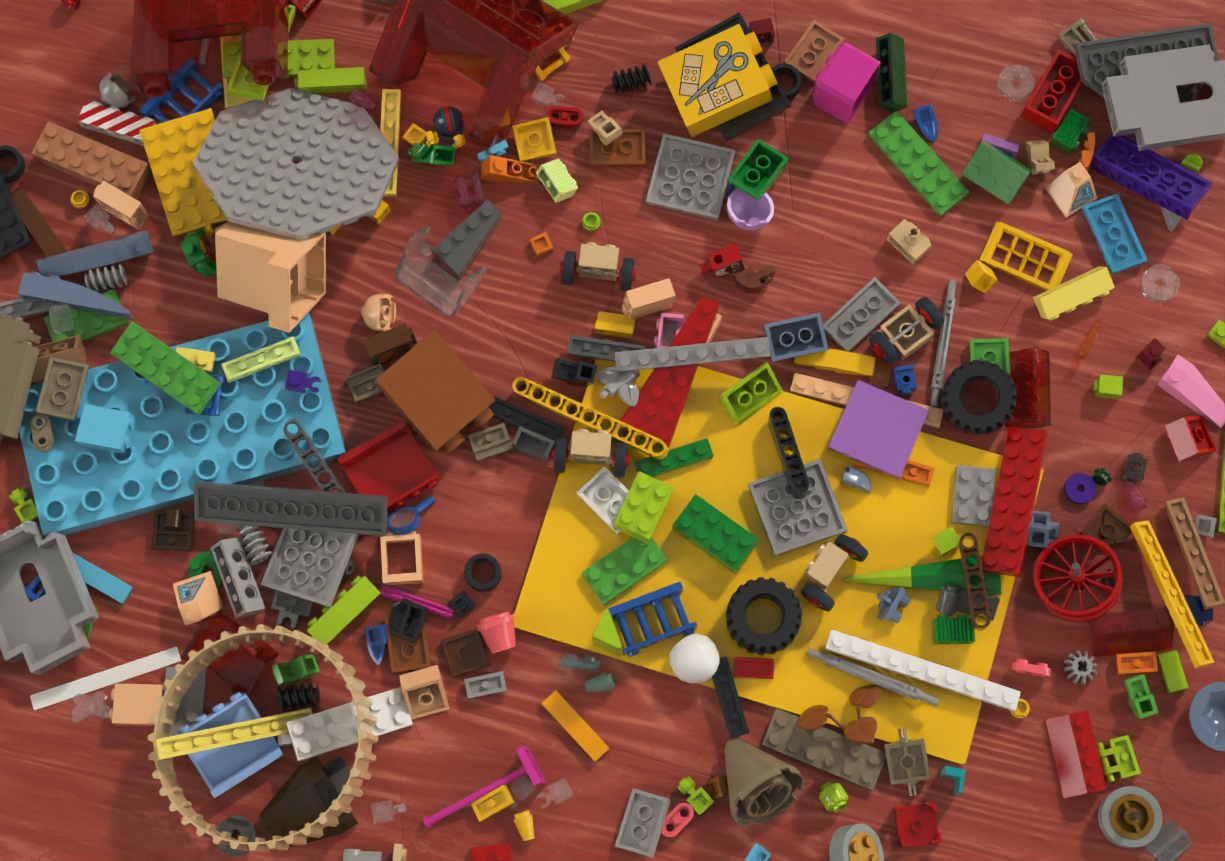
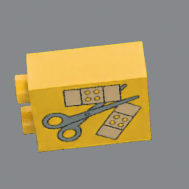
M737 24L658 61L691 137L773 100L769 88L777 85V81L769 64L759 68L754 56L763 51L754 31L744 35L740 24Z

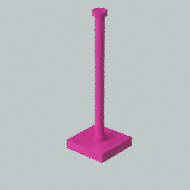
M521 746L516 749L523 763L521 768L429 817H423L425 826L427 828L432 827L431 824L525 774L529 775L534 786L540 787L547 783L529 747Z

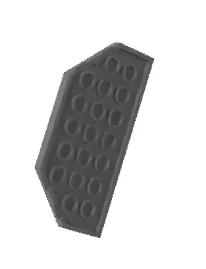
M1211 23L1080 42L1073 45L1081 81L1103 98L1104 94L1101 84L1107 77L1121 75L1119 62L1125 56L1210 44L1211 51L1215 55L1214 62L1219 59ZM1203 83L1177 86L1179 102L1192 101Z

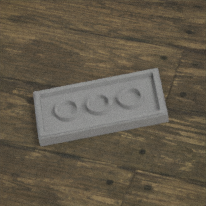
M874 277L823 324L824 332L843 351L850 352L901 305V302Z

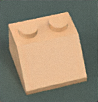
M438 665L399 676L402 692L412 720L450 709Z

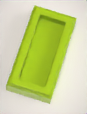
M1177 650L1156 655L1168 694L1188 689L1189 687Z

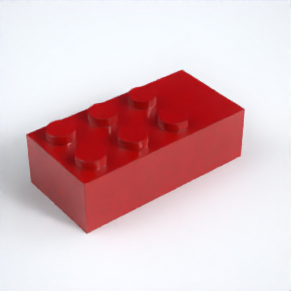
M1059 49L1057 50L1020 117L1054 134L1082 84L1075 57Z

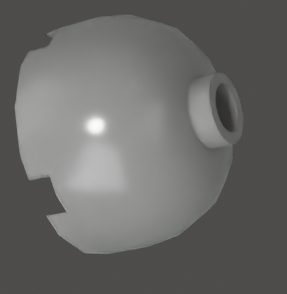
M110 71L102 78L99 84V91L102 95L100 99L107 106L124 108L136 100L135 94L131 96L128 91L131 90V87L119 74L114 76V71Z

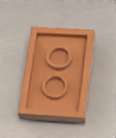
M813 20L784 63L797 68L802 77L814 84L817 73L826 66L825 62L828 56L835 52L840 43H844L845 38Z

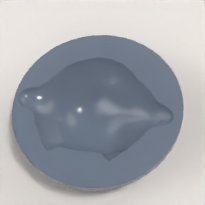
M1215 682L1203 687L1194 696L1189 709V720L1196 737L1207 747L1221 752H1225V682Z

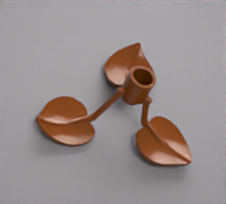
M876 684L859 687L851 693L849 702L851 705L857 706L858 720L850 722L847 727L841 724L832 714L828 713V707L825 705H815L806 709L798 718L796 726L805 730H815L822 727L827 722V718H830L844 730L845 736L852 740L854 744H873L877 721L873 717L861 718L860 709L861 707L869 708L874 705L880 696L881 688Z

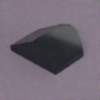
M402 598L395 603L390 612L391 634L417 643L426 623L428 607L406 598Z

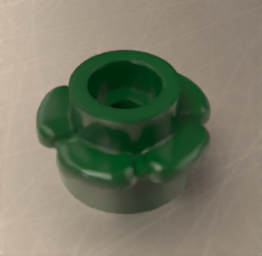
M1101 468L1094 471L1093 480L1098 485L1106 486L1108 482H1111L1112 478L1108 470Z

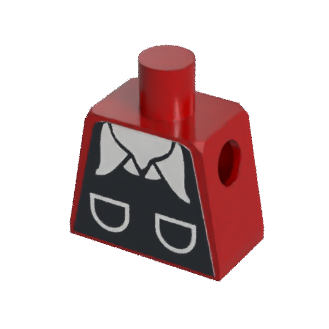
M736 243L709 253L710 261L699 264L703 275L714 271L716 277L745 269Z

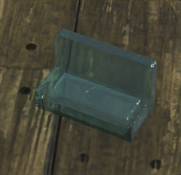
M1169 820L1161 827L1155 839L1144 845L1143 848L1153 855L1155 861H1173L1193 843L1187 831L1173 820Z

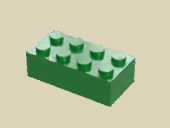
M697 494L693 496L672 525V529L734 574L737 573L759 541V538Z

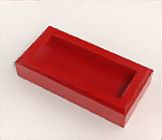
M734 657V678L773 679L774 659Z

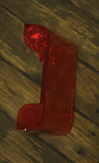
M216 612L201 620L180 658L186 662L189 661L188 653L191 650L199 652L204 649V641L207 639L214 642L220 640L221 633L224 631L237 634L239 627L242 626L222 613ZM259 640L255 641V644L246 643L237 649L233 648L227 651L223 656H219L212 661L207 668L233 685L231 689L233 695L238 692L241 694L246 692L248 697H250L279 654L274 648Z

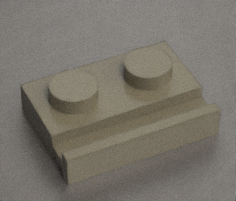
M381 363L345 377L356 404L383 393L373 382L384 372Z
M504 423L468 435L477 462L514 450Z

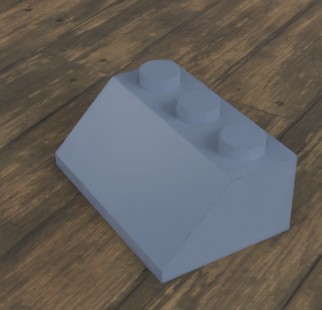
M820 313L768 323L762 327L764 337H769L772 362L828 350Z

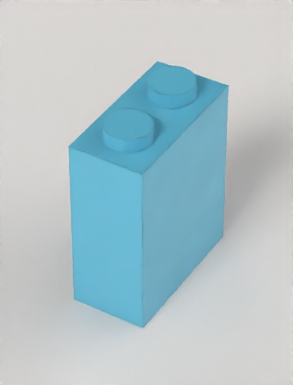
M84 404L75 442L80 446L125 454L131 442L129 437L130 431L135 427L134 416L126 411Z

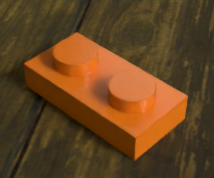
M1156 652L1115 655L1117 675L1158 672Z

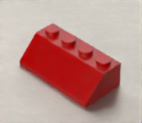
M1082 711L1046 719L1045 724L1062 798L1107 790L1089 712Z

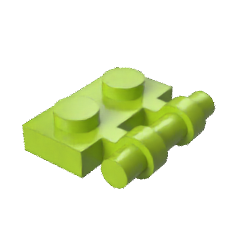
M1128 735L1108 740L1110 748L1106 750L1102 742L1096 744L1103 768V776L1105 775L1107 783L1115 781L1113 776L1115 772H1118L1120 779L1141 774ZM1111 754L1116 765L1113 767H1110L1107 756Z

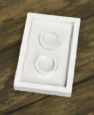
M604 466L577 492V495L617 535L621 532L614 529L613 525L629 490Z

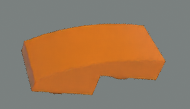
M1095 132L1087 133V140H1084V150L1081 152V158H1078V163L1081 162L1087 172L1090 170L1094 155Z

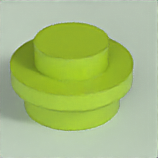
M589 212L583 216L582 225L586 230L594 231L599 228L601 220L596 213Z

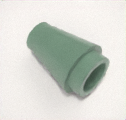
M604 672L585 681L587 692L611 691L612 688H615L612 673Z

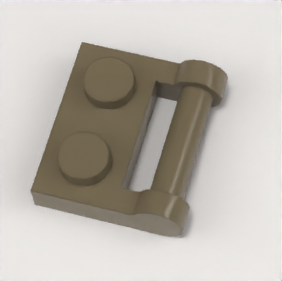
M1083 18L1057 35V39L1071 56L1075 58L1073 45L1087 42L1077 29H1080L1089 41L1098 40L1086 26V21Z

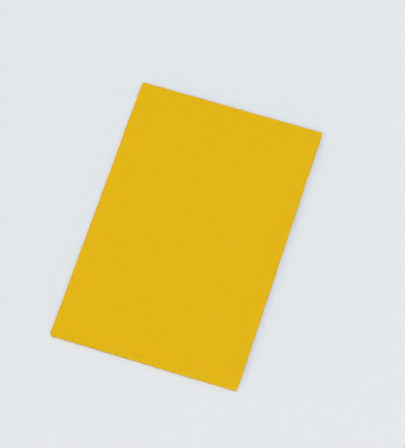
M596 359L594 365L598 366L594 384L587 386L582 404L620 421L630 405L622 401L618 393L612 397L607 396L605 399H602L599 393L603 391L605 384L600 382L597 377L601 370L608 367H616V362ZM698 366L668 451L708 438L714 457L653 477L674 487L673 494L652 535L653 540L668 561L603 605L582 575V572L632 537L623 532L617 535L577 495V492L604 466L614 475L612 463H610V466L572 463L568 458L564 473H559L514 613V628L677 677L670 666V652L679 641L689 635L684 636L682 633L640 649V653L631 657L628 654L617 656L595 646L593 635L604 611L608 608L681 582L683 592L680 593L679 598L689 623H697L694 633L709 637L718 648L719 658L727 657L739 697L801 715L809 707L825 705L828 707V713L832 714L841 724L847 727L850 722L858 720L857 706H853L849 702L851 693L859 687L873 683L825 665V662L808 656V649L811 648L827 655L829 653L872 671H877L868 663L826 650L825 647L831 629L866 641L873 637L881 646L988 681L1015 581L1014 576L1000 575L1001 595L993 596L1000 598L994 620H990L988 628L983 631L975 629V642L973 644H933L932 621L938 615H945L936 610L941 591L902 587L906 590L905 594L911 600L906 607L897 606L896 611L901 613L902 617L898 623H893L877 618L881 609L877 607L880 600L876 596L878 593L884 595L886 589L891 591L893 587L900 588L899 586L845 582L843 578L961 559L959 547L939 558V550L932 540L934 536L950 527H953L959 539L965 533L974 534L978 540L980 556H983L988 527L951 523L956 466L996 469L995 497L1003 456L920 432L908 460L935 468L930 486L925 487L854 466L855 460L828 449L845 409L782 391L739 424H736L719 400L721 394L742 379ZM654 369L638 370L640 376L632 383L637 386L639 391ZM774 407L785 409L803 465L821 459L848 530L843 534L858 540L868 551V556L863 562L852 558L846 559L827 587L826 593L835 602L829 612L809 604L808 600L801 594V590L808 583L804 580L806 577L805 569L811 560L814 562L817 560L815 555L821 545L824 544L826 546L829 541L834 544L839 535L774 557L748 488V483L783 472L768 424L770 411ZM589 414L586 417V422L593 421L594 415ZM778 416L773 417V419L777 421L782 420ZM611 422L604 423L603 430H608L611 427ZM575 423L573 431L586 429L591 433H596V431L578 423ZM620 432L621 438H624L628 435V433L626 432ZM779 434L782 438L788 437L786 434ZM572 435L568 445L569 453H571ZM639 438L637 445H643L646 439ZM613 439L611 447L612 458L616 451V444L620 443ZM627 446V455H630L629 467L625 468L624 478L617 479L630 490L638 474L634 461L650 456ZM656 446L654 453L662 452L663 446ZM788 450V451H784V453L787 454V455H792V454H793V453H792L791 451H789V450ZM846 466L865 473L870 481V493L840 484ZM1041 468V473H1040V478H1039V483H1038L1036 498H1037V494H1038V491H1039L1041 479H1042L1043 472H1044L1043 468ZM695 494L759 538L758 544L736 574L672 529L673 523ZM971 539L963 540L965 547H972L974 545ZM759 577H764V579L768 580L769 578H774L776 582L780 583L782 581L785 583L788 589L791 588L794 591V596L798 597L800 601L799 606L802 608V622L796 637L784 650H779L771 655L769 653L764 655H758L755 652L749 653L747 649L740 648L737 645L738 643L731 638V633L726 625L727 606L733 593L736 592L740 585L746 584L751 579L753 581L757 580ZM669 597L662 599L661 605L671 631L682 627L672 599H669ZM757 599L747 607L745 619L749 628L754 632L770 634L780 627L782 612L775 602L769 599ZM651 604L644 606L643 613L653 638L664 634L654 606H651ZM632 611L625 613L626 616L624 618L634 644L646 641L636 614ZM955 611L954 615H949V618H957V615H969V618H971L970 614ZM976 617L975 621L978 625L986 624L985 618ZM612 618L623 649L627 648L618 622ZM734 657L774 659V678H734ZM712 677L701 684L696 683L715 689ZM912 678L926 694L940 699L937 707L921 701L912 709L898 693L881 686L880 696L876 703L869 708L861 707V718L873 717L877 721L874 738L895 743L900 740L898 728L902 729L905 727L908 739L924 738L928 755L963 765L968 757L982 701ZM827 718V724L839 727L833 720Z

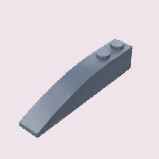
M144 230L36 260L42 276H61L153 252V247L148 231Z
M38 272L23 273L18 295L23 300L133 320L134 316L128 309L94 290L61 280L60 277L55 275L45 277Z

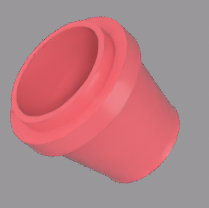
M509 611L480 619L479 624L476 625L477 631L481 632L491 654L517 646L514 630L515 617L514 614H509Z

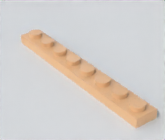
M795 373L790 393L847 406L855 387ZM911 402L929 410L923 426L935 429L940 428L943 409Z

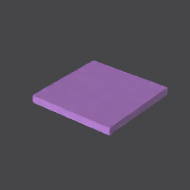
M858 380L828 449L900 479L929 410Z

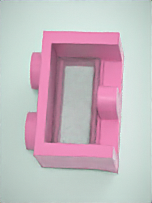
M661 313V318L657 319L656 330H659L658 337L654 339V348L670 346L686 322L684 315Z

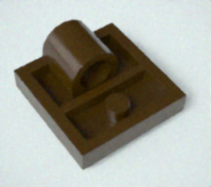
M176 509L155 510L151 549L191 552L194 512H183Z

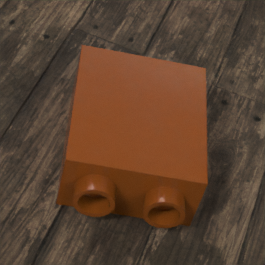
M433 330L373 381L432 451L442 447L447 454L465 440L459 432L463 427L471 422L478 429L494 415L488 406L495 399L436 330Z

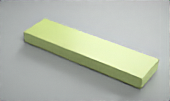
M293 336L221 365L226 379L230 383L298 357L301 354Z

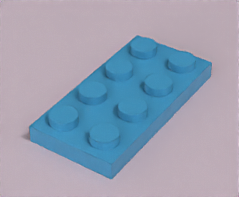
M1118 193L1082 207L1111 275L1147 262L1146 255Z

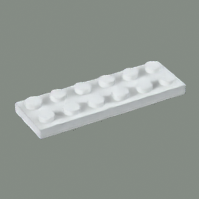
M401 687L368 697L373 702L369 707L370 715L377 717V723L372 726L373 735L381 736L413 725ZM351 702L287 722L286 725L297 761L299 762L358 743L359 724L356 721V706Z

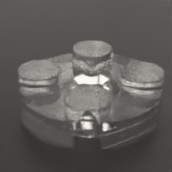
M1010 65L1003 68L997 80L999 93L1007 97V100L1013 102L1025 100L1032 93L1035 86V78L1030 68L1022 65ZM1014 80H1018L1020 84L1018 85V87H1015V84H1012L1011 82H1013Z
M1156 264L1147 269L1141 277L1140 286L1142 294L1145 298H1149L1154 302L1170 301L1179 290L1180 279L1171 267L1164 264ZM1161 279L1165 286L1160 288L1155 282Z

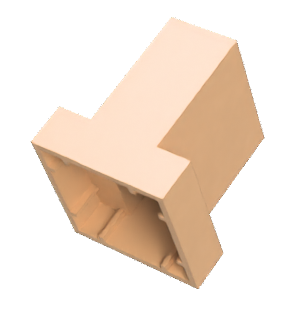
M227 222L215 233L218 297L269 313V327L290 333L326 294V232L309 235L308 239L301 241Z

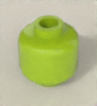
M827 782L821 787L819 799L826 810L837 813L847 806L848 795L839 783Z

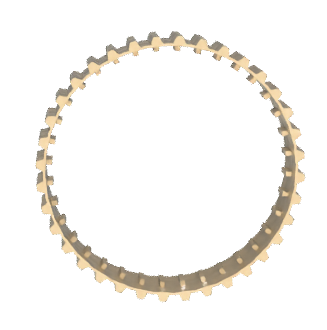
M263 624L258 625L255 631L245 626L239 627L237 634L224 631L221 633L220 640L214 642L207 639L204 641V649L199 652L191 650L188 653L190 660L185 665L177 664L175 666L177 674L173 680H165L164 685L167 690L164 696L157 697L155 701L159 705L158 713L150 717V721L155 724L154 733L148 735V740L153 742L154 751L148 754L149 760L155 761L157 768L152 773L153 778L160 780L163 786L159 791L160 795L168 797L171 801L169 810L183 815L181 823L184 826L197 827L196 835L213 838V843L217 845L231 846V849L269 852L270 849L285 851L288 850L289 844L297 846L306 845L307 837H322L323 828L327 826L336 827L339 824L337 817L342 812L350 813L353 810L350 805L354 797H361L363 795L360 786L363 780H370L371 774L367 771L369 762L376 761V755L371 753L372 744L378 742V736L372 734V726L377 723V717L370 715L369 707L373 702L372 699L364 696L362 692L366 687L365 683L353 677L356 672L354 667L342 662L343 656L329 649L328 645L297 630L292 632L282 626H276L273 630ZM272 639H279V641L287 644L289 640L296 641L295 645L304 648L305 644L312 646L310 651L317 655L321 652L325 656L324 661L330 665L333 663L337 668L335 671L337 675L343 677L346 681L345 687L351 691L353 697L352 704L356 706L357 710L356 721L359 724V734H357L358 749L355 752V763L350 770L349 779L346 785H343V790L338 798L334 799L331 802L333 804L325 813H320V817L313 823H306L305 828L300 831L292 830L289 832L290 835L283 838L282 836H272L273 840L265 841V838H255V842H247L248 837L238 836L237 840L231 837L232 833L226 831L221 833L216 830V825L207 824L202 819L204 816L194 811L191 807V802L186 800L182 788L179 787L177 775L173 768V757L158 760L154 740L172 736L175 717L182 698L201 671L209 666L217 657L223 656L224 653L233 648L237 649L246 643L255 644V641L259 640L272 642Z

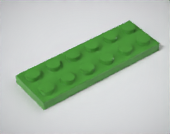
M895 111L868 132V136L939 216H942L969 194L965 186L898 111Z
M132 321L110 352L198 415L202 413L221 385V382Z

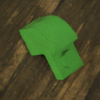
M314 654L303 655L290 662L278 663L272 666L278 685L285 684V686H289L320 673Z

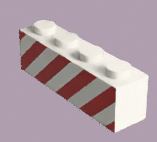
M85 101L77 120L82 128L144 146L139 130L156 125L155 121L149 117L141 118L129 111L124 113L116 107L110 106L108 108L96 101H92V103Z

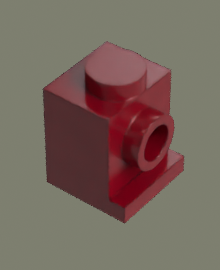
M771 18L749 22L750 32L754 31L759 43L770 40V43L774 42L775 33Z
M1154 338L1137 355V358L1151 370L1164 357L1162 352L1166 348Z

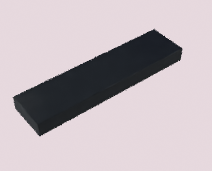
M496 396L494 397L495 401L489 407L494 413L493 418L517 429L519 427L528 429L554 440L556 444L557 438H560L564 430L563 427Z
M727 657L720 658V663L717 671L712 676V680L729 737L732 739L749 734V729Z

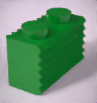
M1070 109L1049 144L1069 155L1071 150L1075 151L1079 146V137L1081 135L1084 137L1090 127L1087 125L1090 119Z
M938 615L932 621L933 644H973L975 642V629L972 626L969 615H957V618H949V615Z

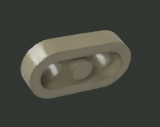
M37 414L30 422L33 444L39 452L48 453L55 445L52 423L46 415ZM39 421H43L41 426H37ZM46 439L45 444L41 445L40 441Z

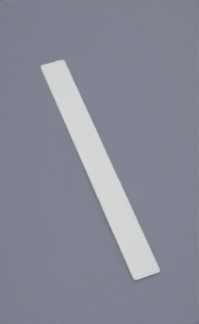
M173 647L30 696L33 709L37 710L180 662L181 658L178 648Z

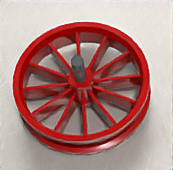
M1076 534L1056 539L1047 545V548L1042 550L1034 566L1033 579L1040 602L1051 614L1066 621L1086 622L1101 617L1116 604L1122 591V569L1117 555L1105 542L1092 536ZM1073 546L1075 563L1071 567L1059 551ZM1075 546L1090 547L1080 567L1076 559ZM1094 549L1105 555L1085 569ZM1056 554L1069 571L1046 562L1051 556ZM1108 560H1110L1115 569L1114 571L1091 573ZM1043 568L1064 577L1041 579V573ZM1116 577L1114 588L1092 580ZM1065 583L1048 596L1045 595L1041 587L1042 585ZM1088 585L1111 594L1101 603L1089 589ZM1071 587L1062 608L1051 601ZM1085 589L1098 606L1083 610L1081 590ZM1075 590L1079 591L1081 611L1066 609Z

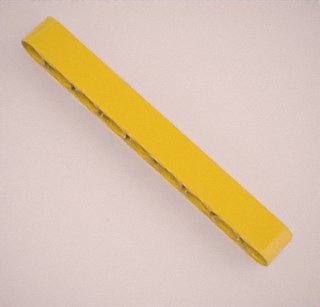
M518 377L513 381L512 388L514 392L523 399L594 431H607L608 434H612L613 440L626 443L627 446L655 459H664L668 455V447L664 441L526 378ZM521 384L527 385L524 391L518 390ZM542 391V398L535 399L536 393ZM555 399H560V404L553 407L552 402ZM571 407H577L576 413L569 414ZM589 414H593V421L586 422V417ZM611 422V427L608 430H603L604 423ZM622 430H628V435L624 438H621L620 432ZM639 438H646V442L643 445H637ZM656 446H663L662 452L654 453Z

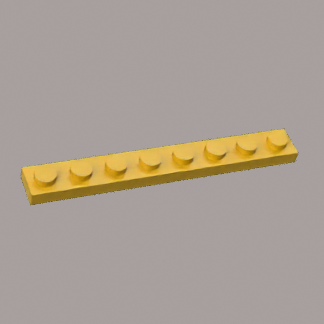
M1149 520L1133 523L1130 528L1194 667L1200 668L1213 664L1214 660Z

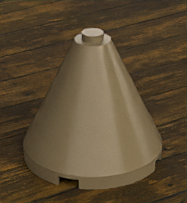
M731 739L726 743L724 756L730 812L738 825L748 827V822L755 821L757 825L770 821L784 812L796 800L794 793L797 789L802 791L804 786V778L796 767L740 739Z

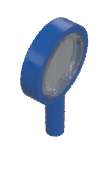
M429 496L415 508L406 506L394 510L387 518V526L390 532L395 535H405L414 531L420 524L419 514L433 504L435 499Z

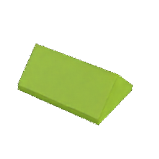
M765 362L721 394L719 402L735 423L739 424L783 390L768 362Z
M608 609L604 611L593 635V643L595 646L621 656L623 655V647Z

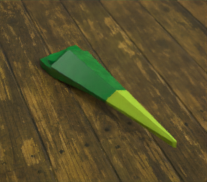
M974 558L966 560V564L970 567L977 565ZM961 559L843 578L845 582L941 591L942 587L949 583L966 589ZM983 572L986 594L989 596L1001 595L1000 575ZM976 577L969 579V583L972 586L980 584L979 579Z

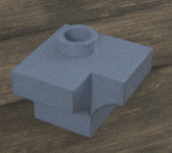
M1033 511L1027 539L1028 546L1047 548L1048 544L1058 539L1059 523L1050 522V512Z

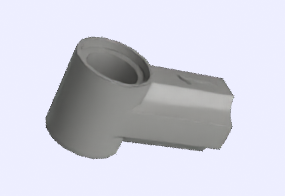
M343 849V861H383V852Z

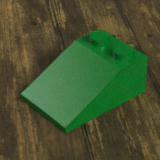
M757 139L728 177L727 181L758 201L782 175L787 167L789 158L760 139Z

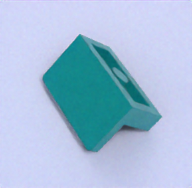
M945 766L940 769L939 777L954 780L952 796L961 795L966 770Z

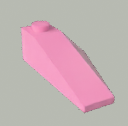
M1177 355L1156 385L1221 429L1225 423L1224 402L1196 367L1180 355Z

